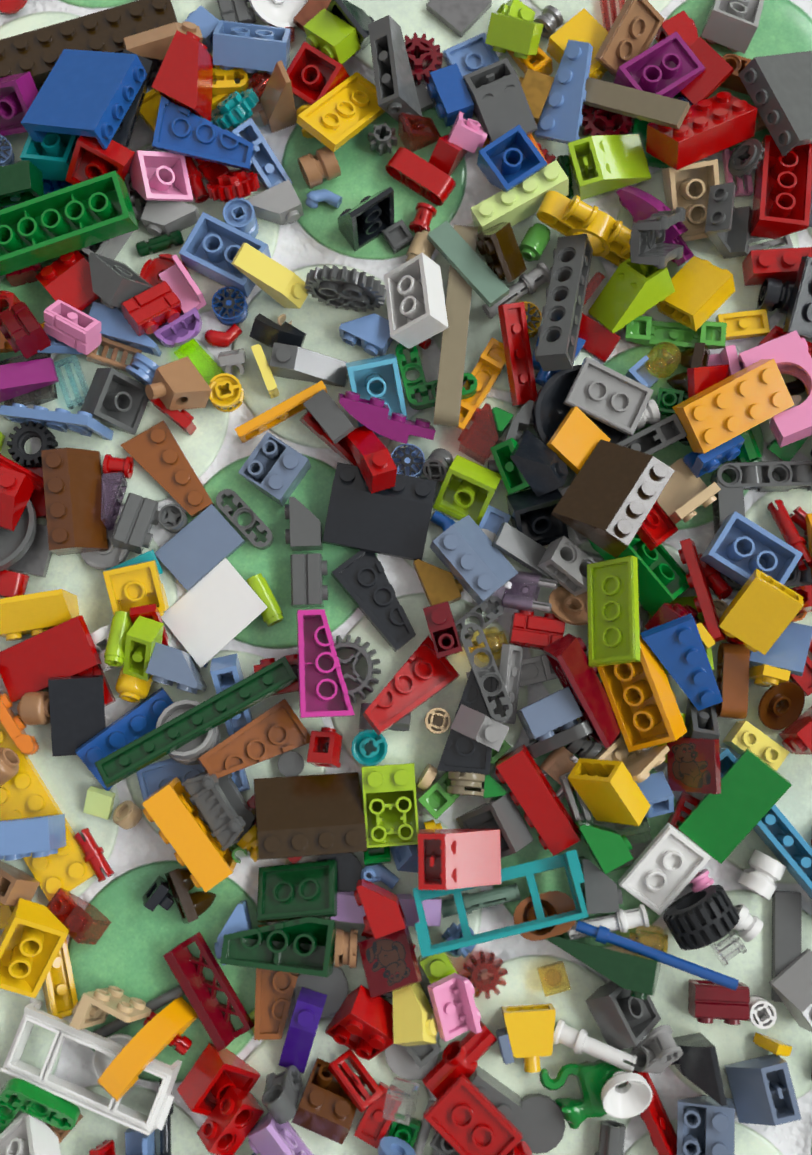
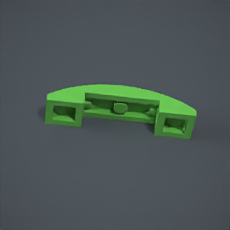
M639 316L626 325L625 340L665 349L687 350L694 348L695 343H705L709 350L725 347L727 323L706 321L697 331H694L681 323L652 321L650 316Z
M505 740L499 752L492 749L491 765L511 748ZM446 771L418 799L435 820L460 796L447 793V786H450V779H448V772L450 771Z

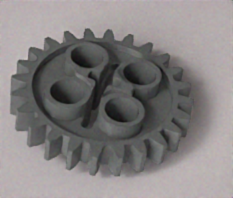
M324 265L323 269L316 267L315 270L311 269L310 273H307L305 282L307 293L312 294V298H318V302H327V306L332 305L337 309L343 307L345 310L350 308L355 312L358 309L364 312L367 309L373 311L374 308H380V305H384L386 296L385 285H382L380 280H374L375 276H366V272H358L355 268L348 270L346 266L339 269L335 265H333V268Z

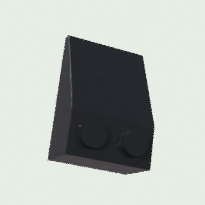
M392 187L377 192L373 196H366L359 205L352 209H346L338 217L339 230L354 251L380 236L384 229L394 224V190Z

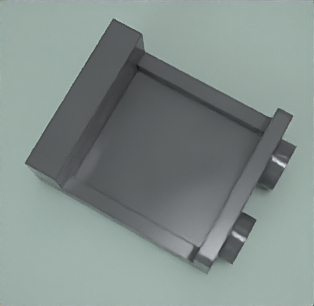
M734 182L710 186L705 233L724 259L747 256L749 250L753 210L750 206L734 207L736 191Z

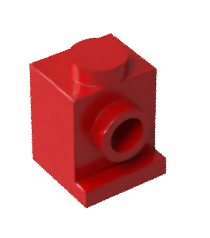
M323 727L321 731H311L307 762L317 767L340 768L341 763L339 759L343 736L337 734L336 729Z

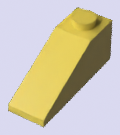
M246 242L242 243L231 264L284 308L300 309L309 294L307 289H305V282L294 272Z
M420 982L393 991L394 1044L402 1046L436 1044L438 1027L434 1011Z

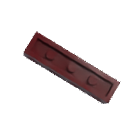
M200 931L163 955L217 1051L224 1049L235 1038L254 1027L253 1022ZM194 941L200 950L199 958L192 956L187 947ZM203 967L212 970L214 974L213 981L207 980L204 977ZM217 990L225 993L228 998L227 1005L218 1001L216 997ZM231 1014L238 1016L243 1024L237 1030H235L230 1022Z

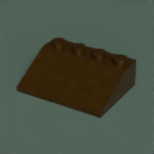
M601 439L551 514L617 558L629 546L675 470L652 455Z
M358 772L254 779L257 860L367 851L366 826Z

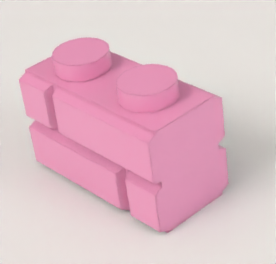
M61 300L55 301L44 310V331L59 342H63L85 355L91 353L101 344V322Z

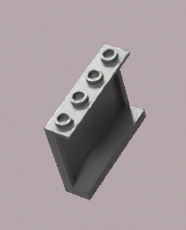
M812 51L754 57L738 75L782 156H786L795 146L812 143Z

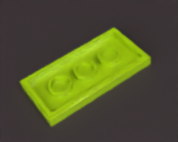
M632 555L587 564L588 666L600 667L639 662L640 631L637 557Z

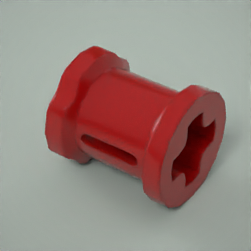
M420 202L416 205L417 212L414 220L410 222L409 228L414 233L422 232L423 230L430 232L429 225L432 218L436 216L437 210L430 204Z
M111 454L105 455L103 460L104 476L121 475L131 479L134 468L133 457L117 458L112 457Z

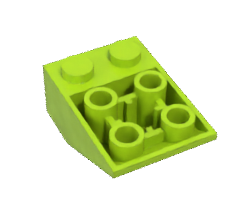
M639 134L589 136L568 143V156L580 200L651 179Z
M629 257L618 266L588 310L589 315L612 334L623 329L625 325L643 315L647 310L675 292L667 267L658 269L654 265L632 263L631 257Z
M414 763L361 767L367 848L417 845L419 825Z

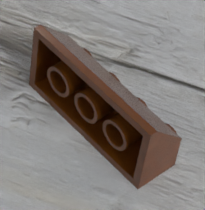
M67 447L42 450L49 551L61 556L109 550L100 452Z

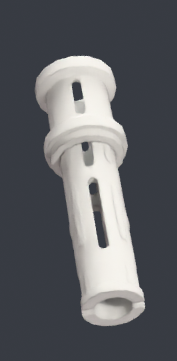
M639 904L638 908L624 911L620 908L619 912L582 920V922L598 928L600 925L609 928L610 932L619 930L620 933H627L628 929L638 927L650 928L644 904ZM578 921L568 931L570 940L589 937L586 934L575 931Z
M562 1019L559 1020L556 1026L553 1044L561 1043L572 1048L575 1054H582L584 1052L624 1071L633 1073L634 1067L624 1063V1060L636 1064L637 1056L589 1037L586 1030L574 1029L566 1025Z

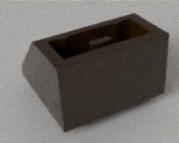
M502 222L476 234L479 240L476 244L480 254L485 256L487 265L502 282L510 283L527 270L510 222Z

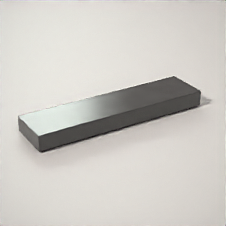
M774 891L772 895V980L801 955L800 892ZM772 988V1000L774 1002H782Z

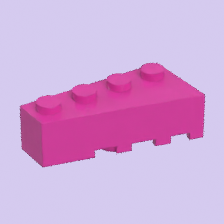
M297 610L299 717L354 716L325 610Z

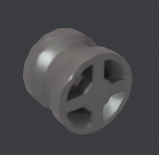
M547 5L542 10V15L537 16L534 22L544 24L541 36L547 39L554 34L555 28H559L562 25L563 17L558 9Z

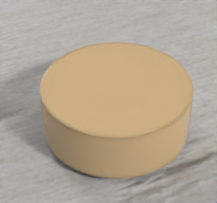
M428 764L418 778L416 787L426 791L437 775V768Z

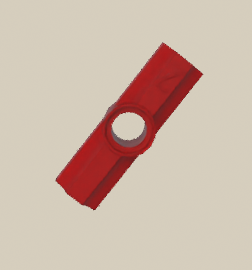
M480 1021L482 1032L475 1034L470 1031L461 1041H453L447 1045L442 1054L443 1059L422 1079L423 1083L436 1098L461 1073L469 1078L477 1068V1060L497 1041L482 1021Z

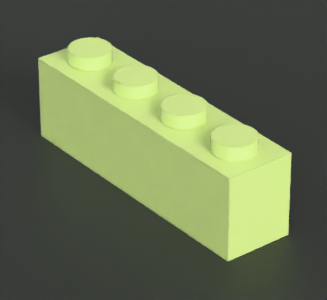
M555 160L508 192L502 190L471 207L473 224L475 227H478L479 233L502 222H510L512 227L537 213L548 191H556L564 196L569 195V178L558 161Z

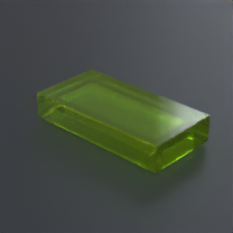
M194 338L174 352L178 359L188 357L208 385L214 376L224 373Z

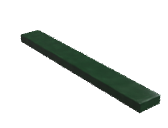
M284 656L94 764L105 786L109 788L298 681V678Z

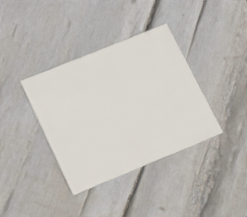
M224 558L161 616V619L199 667L202 668L268 607L231 563Z

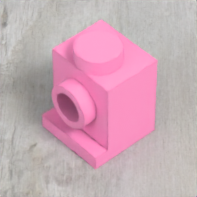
M459 111L450 131L448 142L475 154L477 147L482 148L487 138V133L483 132V128L480 127L481 124L476 120L470 118L468 120L463 119L464 113Z

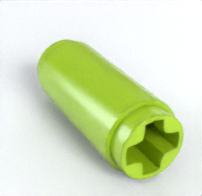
M260 573L247 579V584L268 607L261 613L264 623L269 627L284 619L283 613L265 577Z
M117 611L112 617L104 654V663L107 665L123 666L126 634L133 625L130 613Z

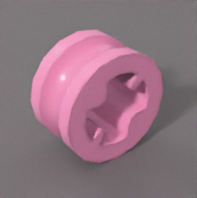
M708 869L700 870L689 882L693 885L691 888L693 892L702 891L714 883L713 878L708 877Z

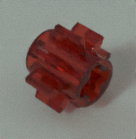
M256 72L248 79L250 82L249 89L252 88L259 98L258 104L261 103V96L270 78V75L267 73L259 75Z

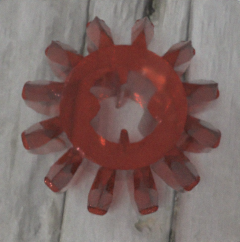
M480 950V959H476L471 954L469 958L473 964H463V968L468 972L462 974V976L469 979L475 988V997L478 998L482 991H484L486 999H490L489 991L493 989L496 995L500 994L497 984L505 986L506 980L501 978V976H505L508 973L506 968H500L504 963L501 958L494 961V952L491 951L488 957L485 958L484 951ZM482 969H487L488 973L491 974L487 975L488 979L482 980V977L478 975V973L482 974Z

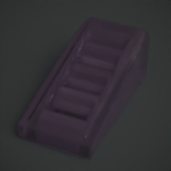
M105 473L102 475L101 520L108 530H113L126 492L127 481L123 473Z

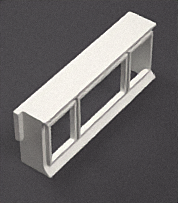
M32 998L29 1005L24 1006V1015L5 1063L0 1069L1 1072L25 1080L56 1096L149 1136L156 1128L159 1130L164 1128L175 1098L171 1091L182 1061L176 1060L170 1066L154 1059L143 1070L163 1079L151 1112L147 1116L120 1104L122 1097L116 1102L113 1098L110 1100L51 1074L65 1037L113 1058L125 1046L86 1029L78 1031L69 1026L70 1022L41 1011L40 1008L43 1002ZM34 1024L56 1033L42 1070L20 1060Z

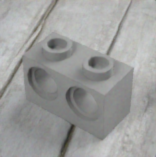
M562 536L549 544L537 566L554 580H557L570 593L577 596L587 592V564L596 562L590 555L578 548L572 540Z

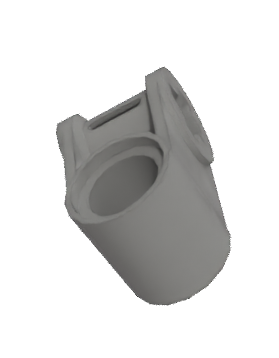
M669 1025L654 1028L643 1041L632 1049L631 1055L637 1056L636 1064L631 1063L635 1071L660 1074L683 1055L681 1047L676 1045L671 1035L673 1031Z

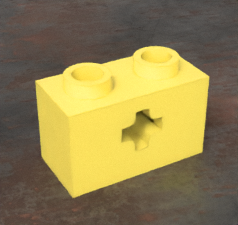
M746 720L736 721L722 741L740 755L747 748L750 749L776 771L790 753Z

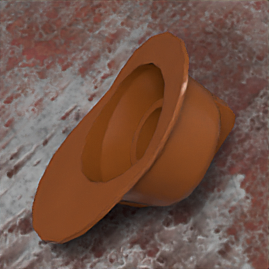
M548 891L539 894L545 917L575 910L573 899L566 893ZM531 896L522 900L515 908L513 915L514 925L537 920ZM575 921L521 933L520 935L531 941L543 940L569 931L575 924Z

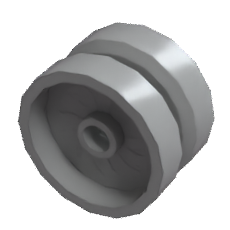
M192 700L174 702L165 708L159 716L156 728L200 703ZM219 726L168 755L179 764L191 766L200 764L197 759L219 744Z

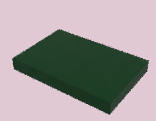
M335 860L259 867L257 921L259 923L287 921L308 916L317 918L337 916V862Z

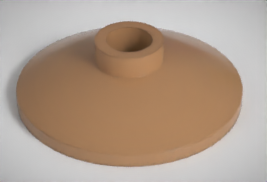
M559 586L551 592L548 603H551V611L558 619L572 625L588 624L587 592L574 596L563 586Z

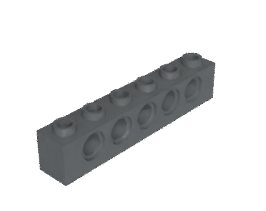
M587 233L558 237L557 247L553 250L554 263L549 271L550 284L546 287L547 300L546 305L542 308V326H539L538 329L539 343L534 350L535 360L540 363L543 371L573 369L593 253Z

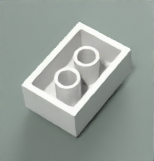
M421 253L383 275L391 338L410 349L449 328L441 269L437 263Z

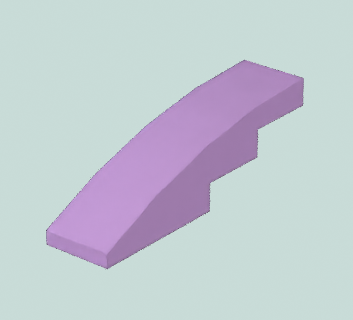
M337 892V916H332L330 919L364 924L363 916L366 913L363 905L358 906L354 892ZM396 894L407 920L406 926H415L414 923L420 921L414 897L411 894ZM437 897L422 901L427 926H440L442 899Z

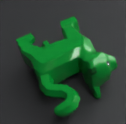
M599 1059L593 1063L585 1061L580 1064L569 1063L564 1065L555 1079L549 1077V1073L545 1068L541 1070L539 1076L541 1084L548 1090H558L564 1086L569 1075L576 1076L581 1098H558L555 1101L561 1107L563 1117L570 1128L577 1129L586 1118L602 1117L608 1114L601 1100L602 1089L606 1081L613 1077L614 1073L624 1070Z

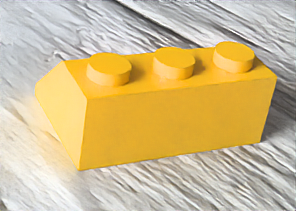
M58 589L0 599V636L6 638V641L20 640L22 635L31 634L33 637L76 616H80L77 596L66 590Z
M19 898L0 936L1 989L36 998L69 933V930L46 906Z

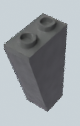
M387 15L368 24L378 106L399 124L408 125L414 120L421 118L422 112L401 27L390 15Z

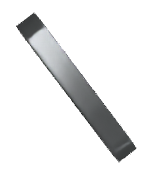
M474 623L467 624L460 632V640L489 715L496 721H506L511 717L513 707L485 634L479 625ZM471 628L473 632L478 631L479 635L476 637V642L478 645L483 643L485 648H477L472 653L469 652L468 648L474 646L470 639L466 640L464 637L468 633L467 629ZM480 652L485 653L489 658L488 665L482 668L474 663V656ZM494 677L498 681V689L495 692H488L484 689L483 683L486 678ZM500 692L503 693L504 697H500L499 701L501 705H507L508 710L504 711V717H501L500 714H494L493 709L497 708L495 700L489 703L487 697L496 696Z

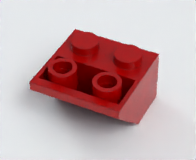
M360 985L346 997L327 1026L325 1033L331 1036L338 1044L345 1045L353 1050L360 1058L370 1060L394 1044L393 1005L379 996L371 998L369 989Z

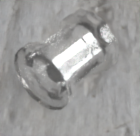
M734 931L729 932V937L717 945L715 943L710 945L723 966L728 965V961L739 953L744 954L747 952L745 945Z

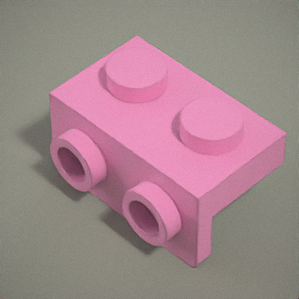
M453 973L427 986L440 1039L447 1042L468 1030L475 1034L482 1032L479 1022L481 1021V1015L475 1006L473 998L474 987L469 979Z

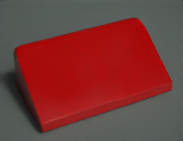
M582 313L578 335L579 338L586 340L582 349L605 363L621 337L615 333L612 334L604 326Z

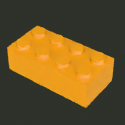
M773 358L761 359L672 408L687 434L686 438L692 451L705 454L792 407L794 403Z
M641 635L639 662L597 667L629 752L676 741L688 732L662 663Z
M176 776L152 793L142 803L144 806L143 813L150 822L154 821L160 829L158 833L161 839L166 844L170 843L175 849L174 855L180 865H186L192 873L190 878L197 888L202 887L206 893L233 873L236 862L232 859V852L229 848L223 851L221 849L223 847L217 837H212L209 826L201 820L198 808L190 801L191 795Z

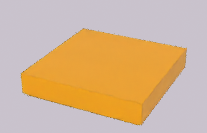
M575 406L570 409L547 443V446L578 474L599 441L602 439L610 442L611 439Z

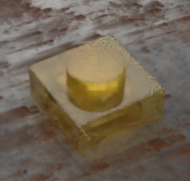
M563 961L537 968L545 997L571 990Z

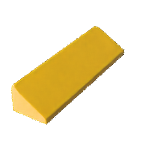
M60 905L48 908L63 924ZM66 939L42 984L47 1013L60 1019L71 1016L78 1002Z

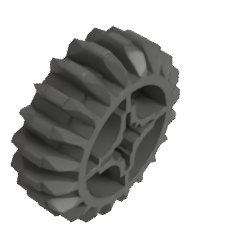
M338 635L336 636L338 644L334 645L336 652L342 649L356 650L355 654H352L348 659L339 658V662L346 666L352 663V673L357 677L354 678L346 673L343 675L344 680L351 679L360 685L353 690H348V695L351 696V701L354 704L357 703L355 696L357 694L363 700L366 699L363 690L367 689L370 693H373L374 689L369 686L370 682L374 684L379 683V680L372 676L373 674H381V669H373V665L380 664V659L371 660V657L377 652L373 649L367 653L366 650L370 646L369 642L364 643L361 647L359 646L361 643L360 637H357L355 642L351 643V635H347L346 642L342 643V638ZM362 656H364L368 665L365 679L356 672V666Z

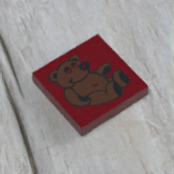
M680 737L676 741L667 743L670 749L667 753L668 784L672 791L707 794L721 793L719 739Z
M408 926L405 929L377 939L372 937L358 942L371 998H376L422 981Z

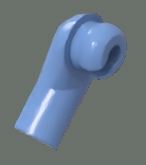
M382 864L368 865L361 871V879L371 883L382 881L390 889L399 881V878Z

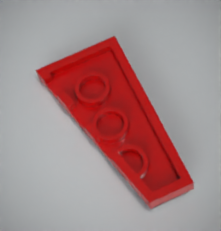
M427 636L365 710L363 716L379 736L456 680L460 675L446 657L437 658L433 641Z

